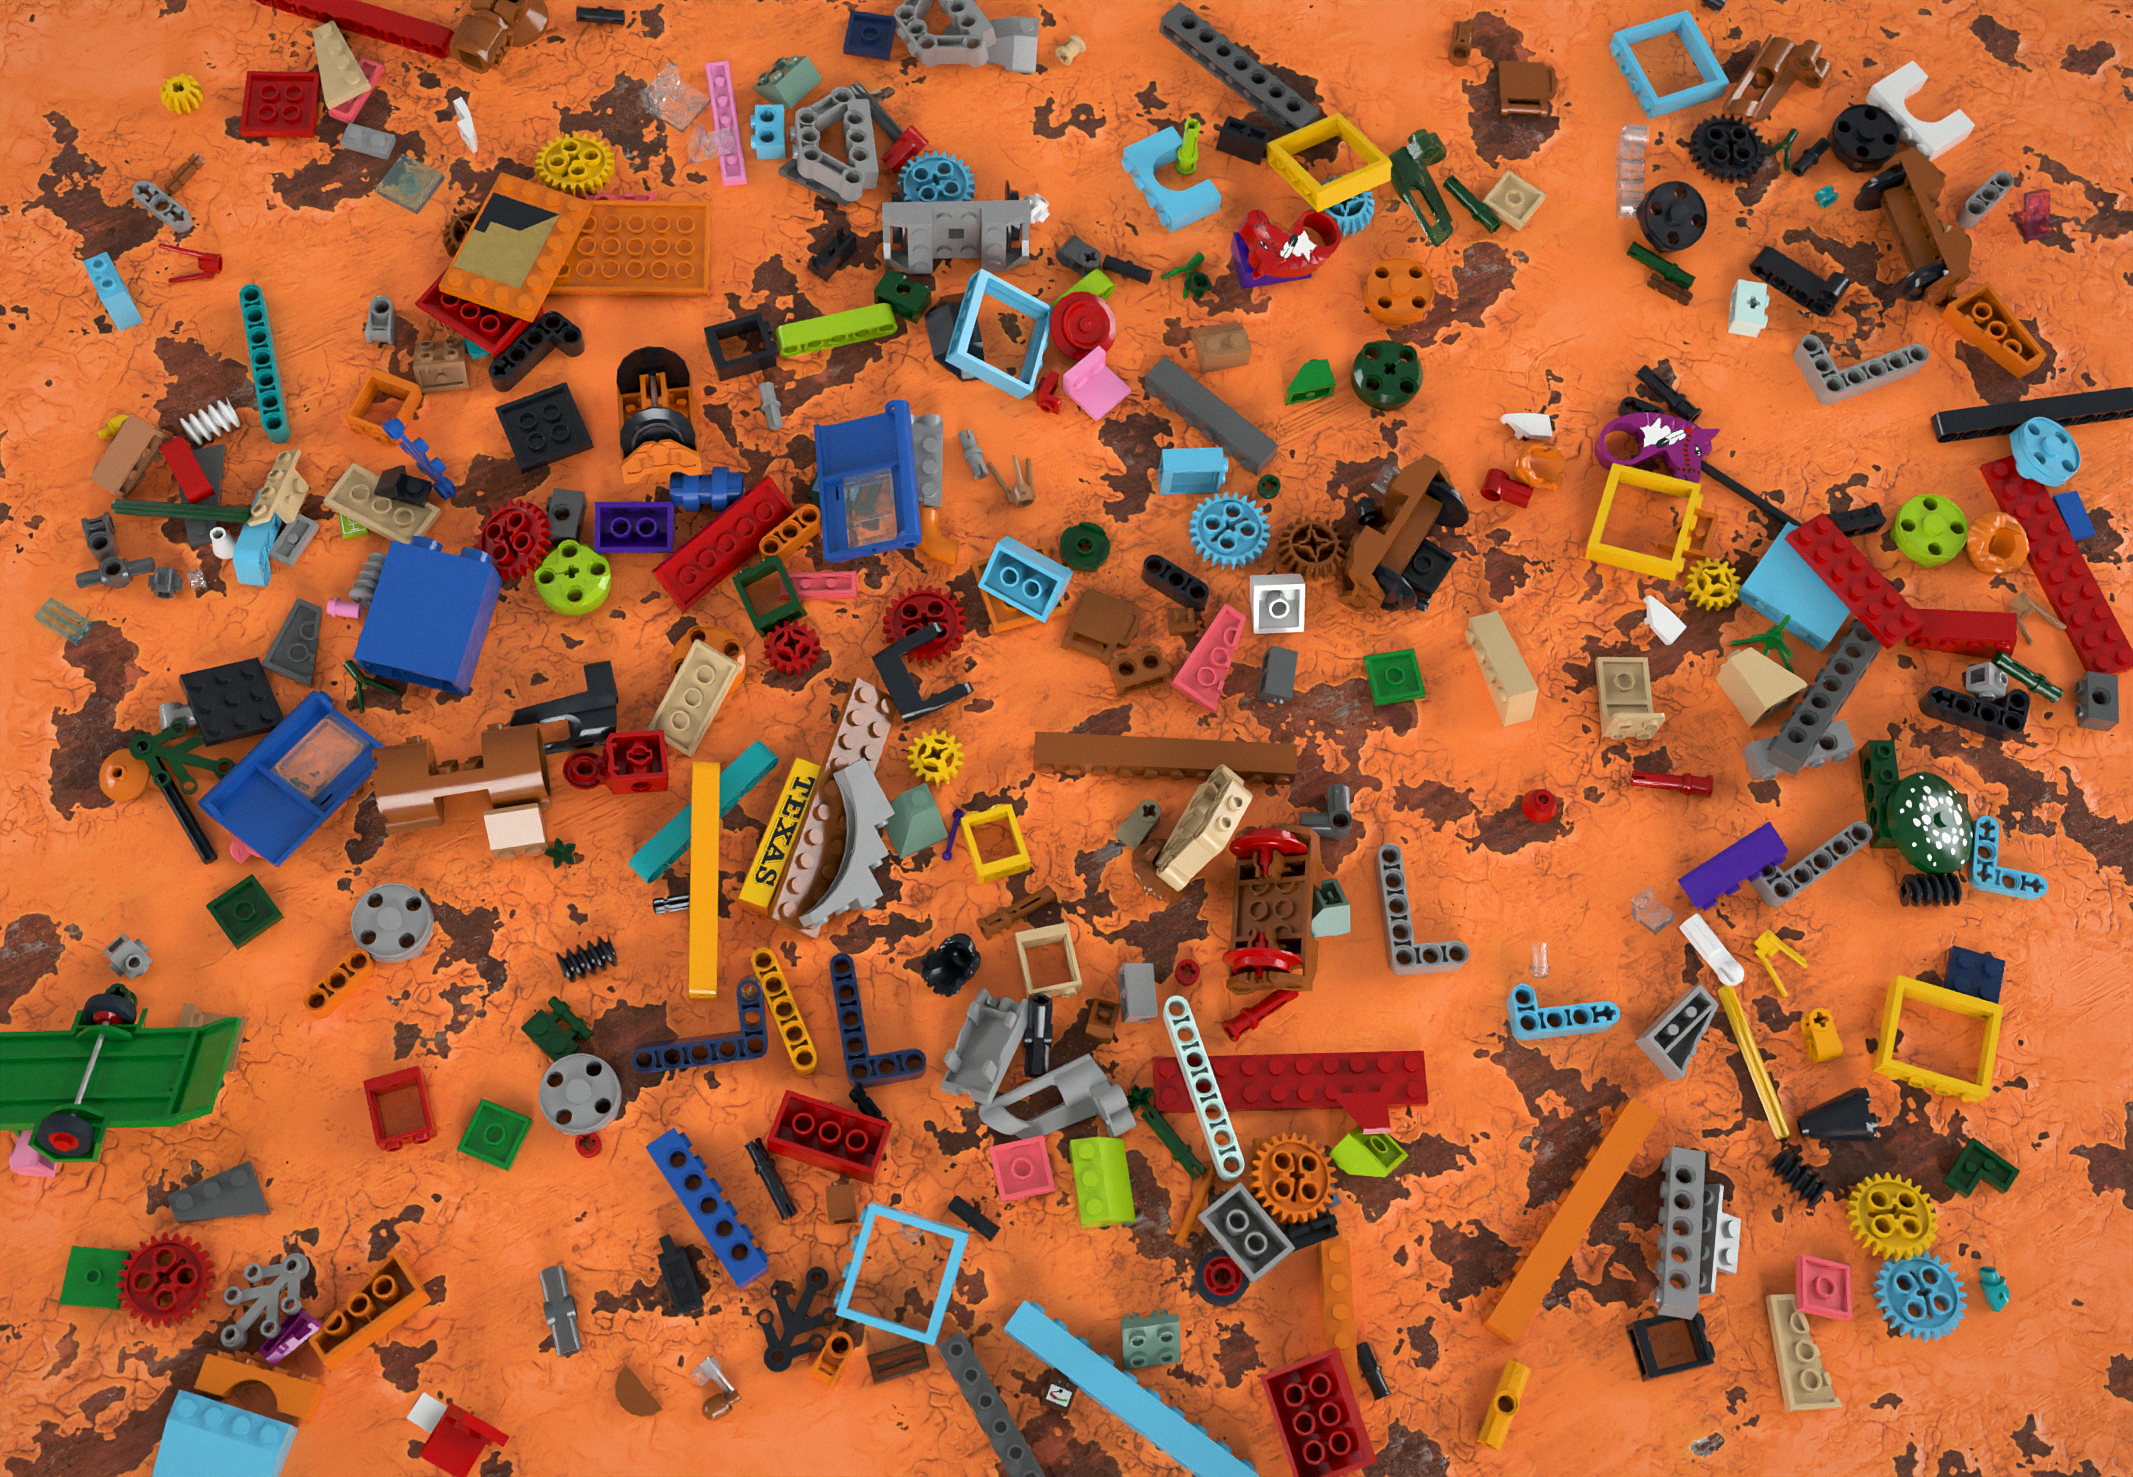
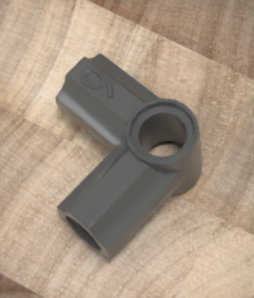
M1334 784L1326 789L1327 812L1300 813L1299 826L1312 828L1320 837H1331L1334 840L1340 841L1349 836L1353 820L1350 807V787L1344 784ZM1339 821L1344 823L1346 826L1337 827L1334 825V823Z

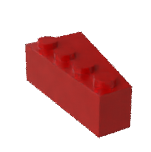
M1913 608L1926 623L1922 628L1907 637L1908 647L1992 659L1997 652L2003 651L2009 657H2012L2017 642V613Z

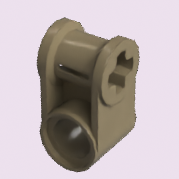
M1154 800L1142 801L1134 812L1120 825L1115 836L1131 849H1137L1138 846L1146 842L1149 835L1158 826L1161 815L1160 805ZM1150 812L1153 813V816L1149 815L1147 818L1144 817V813H1145V814H1149Z

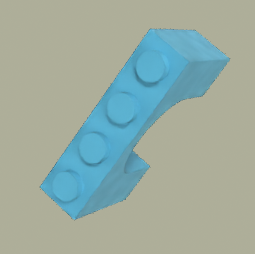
M1173 126L1125 147L1123 159L1121 160L1125 172L1131 174L1136 188L1142 190L1146 196L1147 204L1150 208L1155 209L1160 223L1166 226L1170 233L1218 211L1222 199L1221 194L1210 179L1181 191L1167 189L1157 182L1154 173L1160 167L1177 160L1178 149L1182 146L1183 140Z

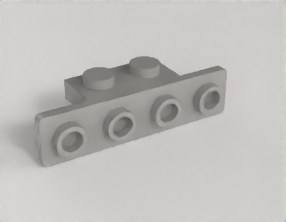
M1721 1184L1704 1185L1699 1296L1714 1295L1717 1271L1728 1275L1737 1274L1741 1219L1722 1212L1724 1186Z

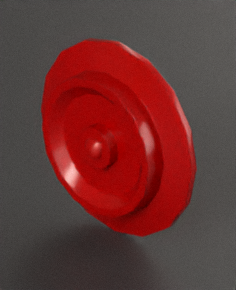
M1087 291L1073 292L1062 297L1054 306L1049 321L1051 337L1056 347L1066 357L1079 362L1098 346L1107 353L1114 343L1117 332L1116 320L1110 306L1101 297Z

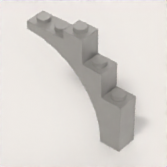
M865 757L833 773L840 789L846 812L847 836L845 851L838 874L828 891L815 906L799 917L803 927L813 924L816 928L829 921L828 915L835 912L838 915L849 908L851 911L861 908L864 912L877 905L875 900L883 896L870 870L883 864L881 859L889 855L877 829L888 824L887 818L895 813Z

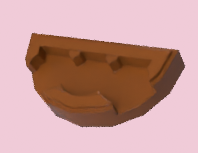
M625 1365L618 1374L615 1384L616 1397L621 1407L631 1415L640 1417L654 1416L663 1411L634 1373Z

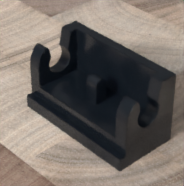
M1228 115L1220 130L1216 149L1260 166L1263 155L1267 151L1266 143H1269L1272 131Z
M842 226L837 230V236L816 257L813 255L808 260L809 265L807 269L825 282L857 250L856 235L850 232L846 236Z
M1877 502L1871 503V505L1865 508L1841 513L1830 511V514H1825L1847 538L1878 532L1887 521Z

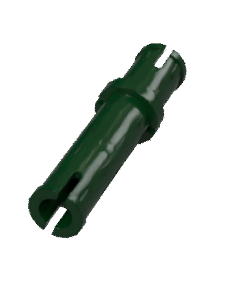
M1454 175L1445 180L1443 187L1472 214L1471 217L1475 221H1479L1491 234L1501 227L1502 222L1488 210L1489 207L1485 203L1482 204Z
M1635 241L1626 253L1627 256L1636 259L1663 275L1664 279L1671 280L1686 290L1691 288L1696 279L1695 276L1679 268L1677 263H1670Z
M2003 651L1997 652L1992 657L1991 663L2023 683L2032 693H2038L2052 703L2057 702L2061 698L2063 690L2046 680V676L2034 673Z
M1152 1105L1148 1110L1155 1118L1152 1119L1146 1111L1142 1113L1141 1118L1146 1121L1174 1155L1172 1159L1176 1163L1179 1162L1191 1179L1195 1181L1199 1176L1193 1167L1201 1175L1206 1172V1167L1191 1152L1192 1147L1189 1144L1185 1145L1156 1109V1106Z

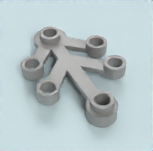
M292 1253L281 1264L261 1267L256 1263H252L246 1267L244 1276L252 1283H258L263 1278L277 1277L271 1285L242 1290L236 1286H231L226 1289L223 1297L231 1306H237L245 1301H257L235 1325H229L223 1329L221 1342L224 1346L233 1351L243 1348L248 1340L246 1330L266 1308V1320L261 1324L260 1331L269 1339L276 1338L281 1332V1325L279 1324L280 1292L286 1285L287 1297L282 1300L281 1309L291 1316L299 1313L302 1307V1303L299 1300L300 1281L309 1272V1262L304 1255ZM296 1264V1267L291 1270L292 1266ZM258 1269L257 1274L251 1277L252 1272ZM237 1292L236 1298L231 1300V1296ZM295 1301L293 1308L288 1310L289 1304ZM274 1325V1329L268 1333V1328ZM235 1332L234 1337L229 1339L231 1334Z

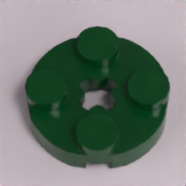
M1081 522L1072 528L1071 526L1068 527L1060 538L1059 550L1061 560L1076 571L1096 572L1107 561L1109 556L1110 541H1108L1106 532L1100 526L1090 522ZM1085 542L1089 543L1090 550L1081 551L1078 545H1083Z

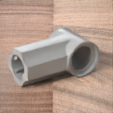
M169 702L158 707L161 732L170 728V724L175 720L183 721L187 729L198 727L189 704L183 705L178 702ZM177 725L174 727L173 731L176 733H180L183 731L184 727L181 725Z

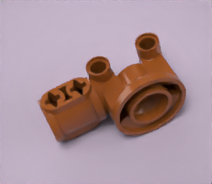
M471 0V8L476 10L474 15L467 14L451 38L449 49L460 64L473 72L485 74L490 68L497 69L511 47L531 44L544 34L549 23L546 4L543 0Z

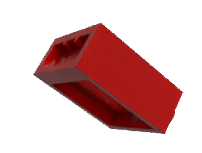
M419 1065L363 1081L376 1145L382 1151H398L403 1148V1145L412 1142L414 1144H423L430 1141L431 1137L438 1135L425 1075ZM417 1085L426 1127L387 1137L378 1096Z

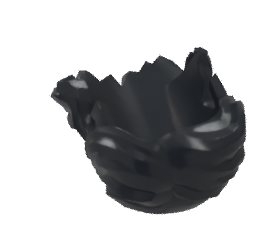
M964 933L955 934L946 938L935 953L928 954L925 958L921 959L920 962L923 970L920 976L924 978L923 982H928V987H934L933 992L935 994L951 997L953 994H958L961 986L971 980L977 972L981 963L980 952L976 951L974 942L969 935Z

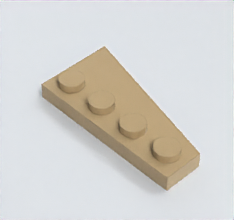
M334 20L312 30L325 104L329 110L372 89Z
M1796 1294L1766 1296L1785 1411L1841 1408L1840 1399L1835 1397L1830 1385L1833 1384L1828 1372L1825 1373L1819 1356L1821 1353L1817 1344H1813L1808 1332L1810 1327L1804 1312L1796 1311Z

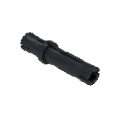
M756 1138L754 1143L753 1141L748 1142L745 1148L755 1165L754 1171L756 1175L760 1174L782 1221L787 1220L788 1216L790 1218L798 1213V1210L795 1208L774 1167L776 1165L775 1160L770 1159L761 1138Z

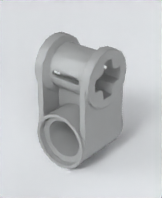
M376 296L370 302L368 322L365 328L367 344L387 342L389 345H394L397 313L390 298L387 296ZM387 309L386 312L379 313L380 311Z

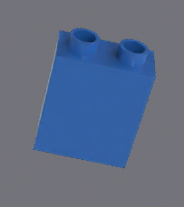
M412 536L410 544L391 541L353 658L366 673L467 697L503 583L496 568L491 564L493 558L481 550L467 547L462 548L460 556L441 552L443 546L439 542L423 536Z

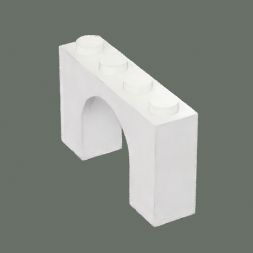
M1911 61L1874 84L1867 94L1865 101L1869 105L1879 107L1889 113L1899 127L1900 139L1909 147H1917L1921 155L1932 161L1967 139L1975 124L1960 109L1943 120L1933 123L1923 122L1913 117L1906 109L1904 100L1921 90L1928 75L1914 61Z

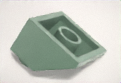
M926 783L901 793L889 803L895 814L887 818L889 823L884 828L900 860L948 839L939 809Z

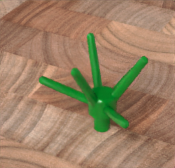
M1786 615L1780 625H1774L1766 633L1752 635L1751 638L1731 642L1732 645L1763 642L1766 647L1762 654L1766 657L1771 649H1777L1787 670L1794 674V670L1788 658L1792 659L1794 656L1782 641V630L1790 620V615Z

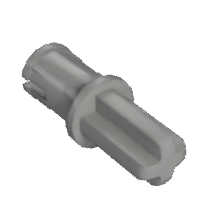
M764 382L758 386L762 400L761 410L765 412L768 428L777 431L783 426L779 411L781 404L777 401L774 384L772 382Z

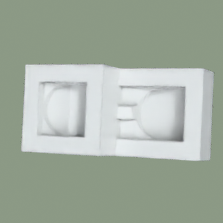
M460 97L453 101L457 116L460 119L457 125L462 139L472 153H475L478 146L476 131L469 109L463 98Z

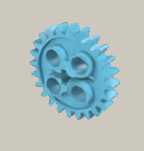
M934 150L933 156H929L925 151L924 158L916 155L915 162L907 160L908 167L902 166V174H898L897 191H899L900 183L903 182L904 202L971 201L974 198L975 190L974 174L970 173L969 165L963 167V159L955 161V154L948 158L946 151L941 156H938L936 150Z
M1224 492L1223 498H1220L1215 493L1213 501L1206 497L1204 505L1198 503L1197 511L1192 512V520L1189 521L1188 526L1191 528L1189 529L1188 537H1193L1190 545L1197 546L1196 554L1204 553L1202 561H1206L1209 558L1212 559V567L1217 562L1221 563L1222 570L1226 564H1230L1232 570H1234L1237 563L1242 569L1245 567L1246 561L1253 564L1255 557H1261V550H1266V542H1269L1270 534H1268L1270 525L1266 524L1268 516H1261L1263 508L1255 509V500L1247 503V495L1243 496L1241 500L1238 499L1237 492L1233 494L1232 498H1229L1227 492ZM1227 513H1234L1237 517H1230ZM1213 525L1217 529L1211 530L1208 529L1206 526ZM1241 532H1249L1252 536H1245ZM1228 544L1232 548L1225 549L1221 545Z
M1925 1251L1921 1257L1913 1254L1909 1261L1902 1255L1901 1259L1896 1262L1892 1256L1889 1258L1890 1262L1885 1261L1881 1265L1883 1270H1879L1876 1273L1880 1280L1873 1283V1286L1880 1291L1873 1294V1298L1881 1299V1303L1876 1306V1309L1885 1310L1886 1313L1881 1317L1882 1320L1888 1318L1892 1320L1889 1328L1892 1329L1898 1325L1901 1327L1900 1336L1910 1332V1338L1914 1341L1920 1334L1922 1341L1926 1342L1930 1339V1336L1934 1341H1937L1941 1338V1334L1946 1337L1951 1333L1950 1329L1955 1330L1959 1327L1957 1321H1961L1965 1317L1960 1311H1963L1968 1306L1960 1300L1964 1299L1967 1293L1959 1291L1964 1282H1955L1954 1278L1958 1275V1272L1949 1273V1262L1941 1265L1939 1264V1255L1934 1259H1930L1929 1251ZM1923 1273L1931 1278L1932 1284L1924 1280ZM1897 1280L1905 1284L1906 1291L1899 1288ZM1934 1300L1941 1303L1943 1311L1935 1307ZM1908 1307L1916 1311L1917 1318L1909 1314Z

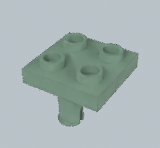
M1161 1308V1316H1159L1158 1309L1153 1310L1150 1317L1140 1318V1315L1136 1312H1132L1133 1319H1131L1130 1313L1124 1314L1121 1321L1122 1362L1124 1370L1180 1362V1321L1178 1313L1168 1315V1311Z

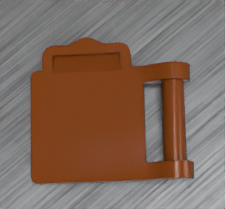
M1499 61L1500 116H1507L1508 113L1536 114L1546 118L1548 115L1547 99H1554L1559 82L1555 76V69L1553 67H1546L1542 62ZM1508 101L1539 102V105L1509 104Z
M1088 588L1063 637L1060 647L1065 650L1070 648L1101 660V664L1108 666L1117 645L1128 648L1131 641L1137 637L1142 616L1139 612L1133 610L1134 606L1132 604ZM1077 634L1108 647L1104 651L1075 640L1073 637Z

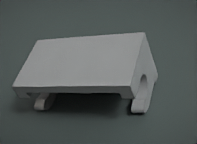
M1124 963L1117 971L1122 1023L1149 1022V1018H1156L1158 1016L1153 963Z

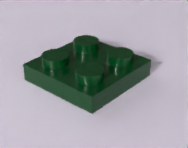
M253 874L205 905L237 950L285 918Z

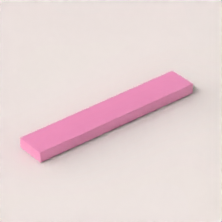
M729 61L705 63L723 187L747 184Z

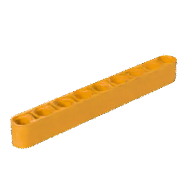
M692 761L688 999H716L720 762Z

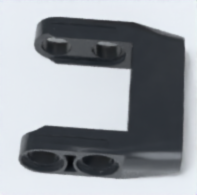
M939 621L891 644L871 657L905 724L927 716L975 691L969 681L965 684H957L925 701L922 700L900 656L934 640L938 634L943 632L944 630Z

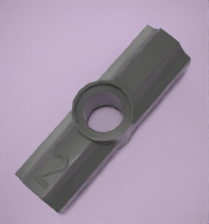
M563 1265L545 1268L539 1272L545 1299L543 1307L547 1324L552 1330L557 1356L564 1357L583 1351L576 1322L578 1320V1313L574 1298L570 1295L566 1271Z

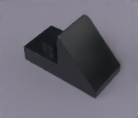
M400 465L382 472L374 495L424 508L433 486L431 481L408 476L405 466Z

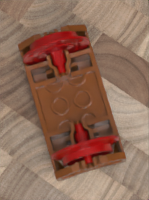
M1286 823L1278 824L1277 827L1271 825V827L1264 828V826H1259V828L1248 826L1235 833V839L1229 844L1230 852L1236 856L1231 945L1230 951L1223 954L1222 961L1229 966V979H1226V988L1235 995H1249L1262 990L1284 989L1305 992L1312 991L1313 981L1318 968L1319 942L1311 936L1313 891L1321 890L1322 859L1319 845L1320 836L1310 827ZM1297 969H1303L1302 975L1290 973Z

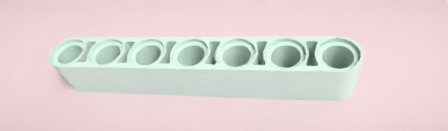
M1172 996L1165 1003L1162 1013L1217 1174L1222 1180L1232 1182L1241 1175L1245 1165L1190 1006L1185 998ZM1177 1006L1181 1008L1183 1014L1174 1016L1170 1013L1169 1008ZM1188 1032L1192 1040L1184 1042L1179 1039L1178 1033ZM1189 1057H1196L1201 1062V1065L1195 1068L1191 1067L1187 1063V1059ZM1206 1083L1210 1088V1092L1200 1093L1196 1088V1084ZM1215 1109L1219 1114V1118L1209 1119L1205 1114V1110ZM1224 1135L1228 1139V1144L1226 1146L1218 1145L1214 1140V1136ZM1233 1161L1236 1163L1238 1170L1232 1173L1225 1170L1223 1163Z

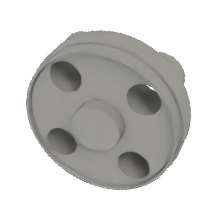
M400 883L382 884L366 892L357 902L351 918L352 934L360 949L367 951L370 957L376 961L398 963L408 959H415L421 955L432 936L434 929L433 912L423 895L412 887ZM375 900H383L382 904L379 907H371L372 903ZM422 903L418 910L409 911L412 904ZM376 936L372 944H364L367 937ZM409 939L415 940L411 947L403 948L405 941Z
M572 1054L556 1061L544 1074L539 1087V1105L547 1121L560 1133L571 1136L596 1133L614 1121L618 1115L622 1098L621 1085L614 1070L604 1060L590 1054ZM592 1067H602L599 1075L593 1077L588 1075ZM563 1077V1082L560 1086H550L553 1078ZM610 1103L611 1108L607 1113L600 1114L597 1112L600 1104ZM568 1113L572 1115V1119L568 1124L561 1125L558 1123L559 1118L563 1114Z

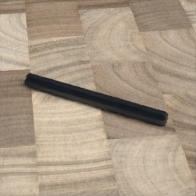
M139 732L138 734L133 735L132 739H133L135 736H137V735L145 734V733H144V732ZM141 743L138 746L140 751H145L148 748L147 743ZM156 757L161 769L168 772L161 759ZM160 775L157 778L158 783H164L167 780L165 775ZM171 778L170 784L165 788H160L202 862L208 865L217 860V855Z

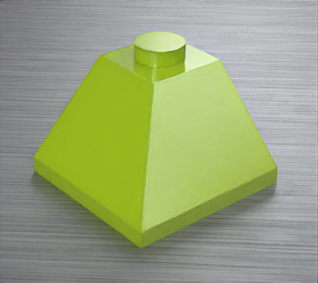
M1359 1125L1349 1132L1329 1153L1334 1159L1335 1164L1345 1170L1347 1174L1386 1177L1409 1156L1387 1133L1363 1134Z

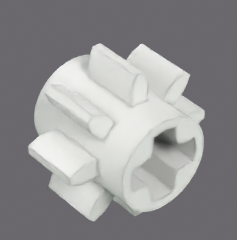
M1037 193L1034 196L1031 195V197L1027 194L1023 198V200H1030L1031 223L1034 224L1039 220L1043 223L1050 214L1047 208L1049 206L1048 201Z

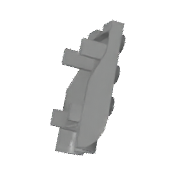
M910 413L918 500L924 503V507H941L944 422L942 417L937 414H924L921 417H917ZM891 477L890 502L891 506H896L894 479Z
M981 987L975 1001L971 1002L966 1012L968 1016L959 1032L955 1050L948 1049L943 1060L948 1066V1070L939 1088L944 1093L960 1097L961 1093L970 1094L973 1101L991 1105L1027 1027L1028 999L1023 998L1021 1004L1008 997L996 998L989 994L985 988Z

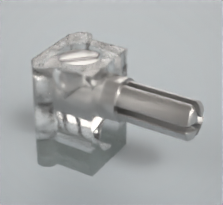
M712 1354L689 1373L700 1387L712 1378L726 1395L729 1394V1390L718 1379L720 1377L732 1392L734 1390V1387L720 1370L723 1366Z

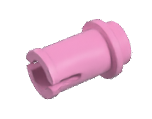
M339 597L329 599L327 614H331L333 618L337 616L361 618L362 603L342 601Z

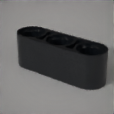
M1152 554L1144 560L1142 579L1147 585L1185 608L1194 607V612L1202 611L1206 607L1209 596L1207 584L1162 556ZM1156 568L1159 570V572L1153 573L1148 569ZM1178 581L1181 585L1174 586L1170 582ZM1199 594L1202 596V598L1196 599L1193 598L1191 595Z

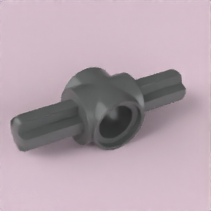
M108 557L99 564V569L78 573L75 580L77 586L81 589L103 584L105 587L111 586L121 589L126 587L130 581H133L134 576L154 572L156 565L152 557L130 562L126 558ZM120 570L116 575H112L115 571Z

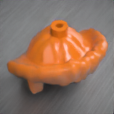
M1988 511L1974 519L1966 533V551L1969 553V558L1972 560L1973 565L1979 571L2000 575L2018 570L2026 562L2030 550L2029 541L2025 530L2016 518L2001 511Z

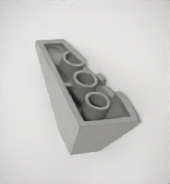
M1014 16L989 20L994 28L997 43L987 48L989 57L986 63L1002 65L1005 67V70L1010 72L1035 74L1039 18ZM948 25L945 28V35H961L960 29H956L952 25Z

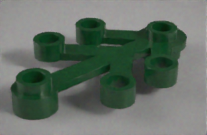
M181 720L173 721L170 724V728L154 736L140 734L130 741L129 751L131 755L139 761L146 762L153 774V781L157 787L165 788L171 782L169 773L161 769L156 757L167 759L180 781L182 792L187 795L194 794L198 789V784L194 778L189 776L183 764L214 771L215 776L219 780L235 766L234 762L229 758H220L216 761L187 753L201 745H205L203 739L200 738L201 733L199 730L197 735L172 748L160 746L174 737L181 738L186 735L187 726ZM177 725L184 727L180 733L174 732L173 729ZM141 743L148 744V748L145 751L138 749ZM228 764V771L221 772L219 770L220 765ZM165 775L167 780L164 783H158V776ZM185 783H194L193 789H184Z

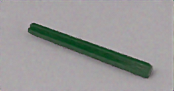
M114 499L113 504H111L113 513L124 515L247 523L252 515L250 509L245 507Z

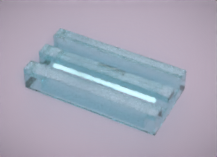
M51 597L34 616L36 621L77 646L81 643L80 639L88 635V629L92 630L95 626L88 619ZM53 606L83 625L79 628L49 608ZM44 614L76 632L75 635L43 617Z

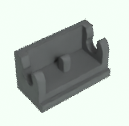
M1271 645L1263 654L1257 701L1283 705L1284 700L1290 701L1292 699L1298 657L1297 651Z

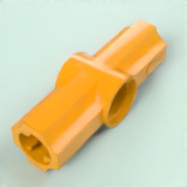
M1507 1360L1495 1393L1489 1400L1488 1411L1476 1439L1481 1445L1497 1451L1501 1450L1514 1414L1519 1409V1401L1531 1372L1527 1366L1519 1362ZM1499 1398H1504L1508 1401L1510 1409L1507 1413L1499 1409Z

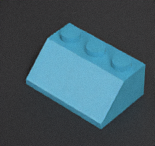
M1006 536L997 542L978 587L1045 623L1063 596L1074 571Z

